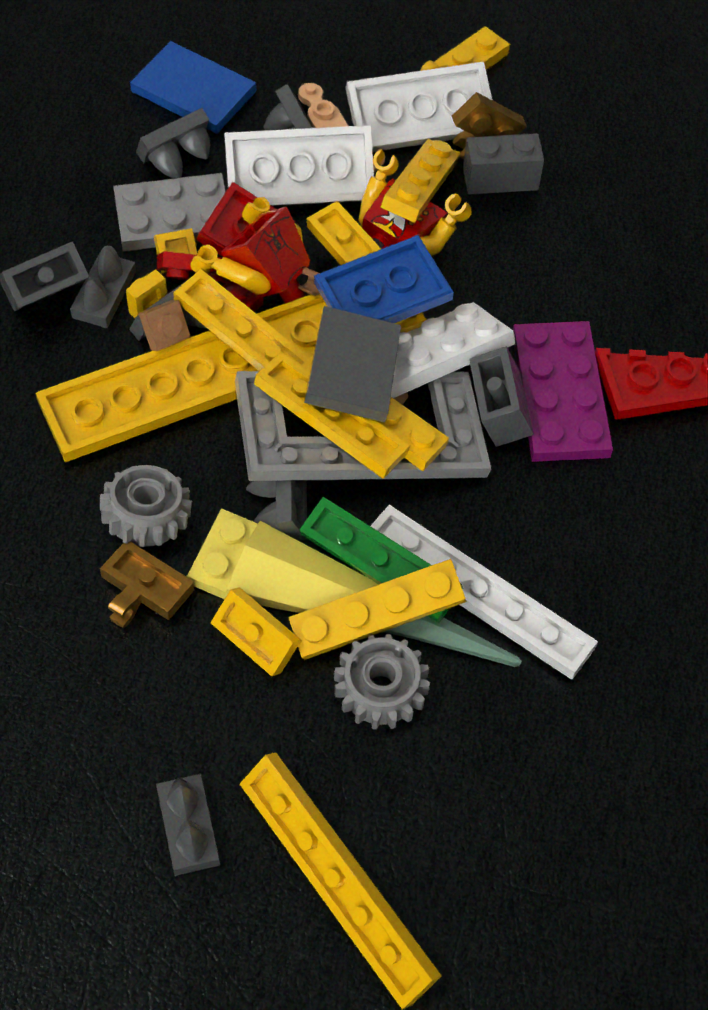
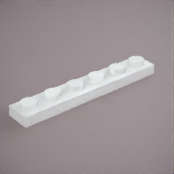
M388 505L371 525L372 528L431 565L451 559L459 582L463 586V593L467 601L459 605L571 680L595 650L598 643L597 640L391 505Z

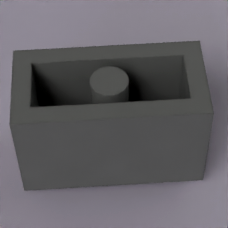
M520 134L468 137L463 163L468 194L539 190L544 164L539 135Z
M73 241L0 273V283L14 311L89 278Z
M507 346L469 359L481 422L495 446L497 447L534 435L521 373Z

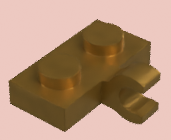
M478 92L452 115L455 126L464 130L454 138L453 143L463 149L466 148L468 137L518 135L527 127L521 115ZM465 149L460 152L459 157L461 159H464Z
M132 542L123 543L100 568L101 577L122 590L108 606V609L114 612L110 616V620L122 628H125L131 622L141 603L169 620L194 591V581Z

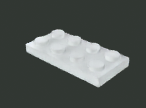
M484 62L349 81L346 84L353 125H371L372 152H375L378 148L388 150L421 145L427 139L433 141L453 140L464 130L455 126L452 115L476 92L492 100Z
M371 125L229 132L224 134L228 188L233 181L256 197L266 198L271 206L361 201L370 177L374 176Z
M472 302L470 304H462L456 307L454 311L438 318L427 319L417 329L409 332H400L391 397L400 396L470 364L469 359L514 345L513 330Z

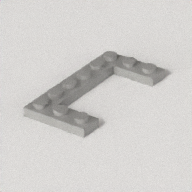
M237 371L235 387L249 481L382 479L326 437H287L282 405L254 385L255 376L259 371ZM451 372L429 382L428 387L437 428L449 437L447 446L424 471L403 458L384 479L487 478L491 465L469 372Z

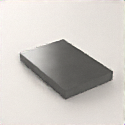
M324 306L304 403L385 422L389 411L401 325Z

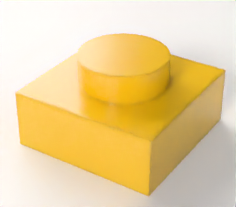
M192 228L153 236L157 256L163 251L197 255Z
M156 269L145 277L138 278L126 289L129 313L134 318L167 295L166 278Z

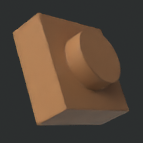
M170 300L139 313L151 350L159 351L191 337L179 300Z

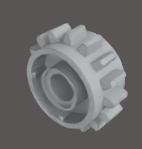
M151 465L132 466L121 473H115L113 482H105L104 494H100L102 524H109V533L111 535L116 534L123 540V543L132 542L140 547L160 546L169 539H176L178 529L185 530L187 528V520L191 515L192 501L189 500L190 490L189 488H182L181 478L179 476L175 477L167 469Z
M371 634L368 635V640L361 644L356 640L352 642L350 654L341 653L340 665L342 667H336L334 672V680L339 682L335 685V697L344 698L342 710L344 713L352 711L355 714L356 723L359 724L364 720L371 723L372 729H377L379 725L386 724L393 729L396 727V722L401 719L407 722L412 720L413 708L422 710L424 707L425 698L422 695H428L430 682L425 680L428 678L429 667L428 665L419 664L421 652L419 650L412 651L407 647V640L404 639L399 642L392 639L391 634H386L385 638H375ZM382 676L391 680L392 683L387 686H379L373 683L372 679Z

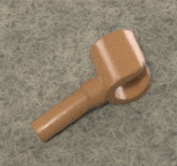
M306 267L303 268L302 273L308 276V280L304 285H299L298 289L314 296L319 295L320 293L314 284V276L320 273Z

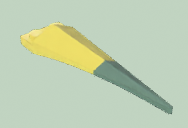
M222 508L187 575V578L194 581V587L222 599L226 598L230 589L240 587L261 606L296 613L310 610L378 585L368 577L262 521H259L257 524ZM426 616L384 631L512 667L520 666L522 662L519 657L445 618L438 623Z

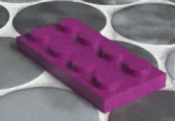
M589 321L514 324L516 362L521 373L534 435L528 437L532 462L611 458L613 446Z

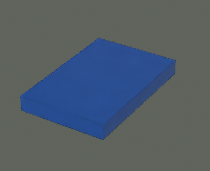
M172 41L130 82L132 92L182 117L203 108L209 118L206 129L216 134L256 92V82Z
M419 235L314 276V284L327 307L391 323H397L453 300V290Z

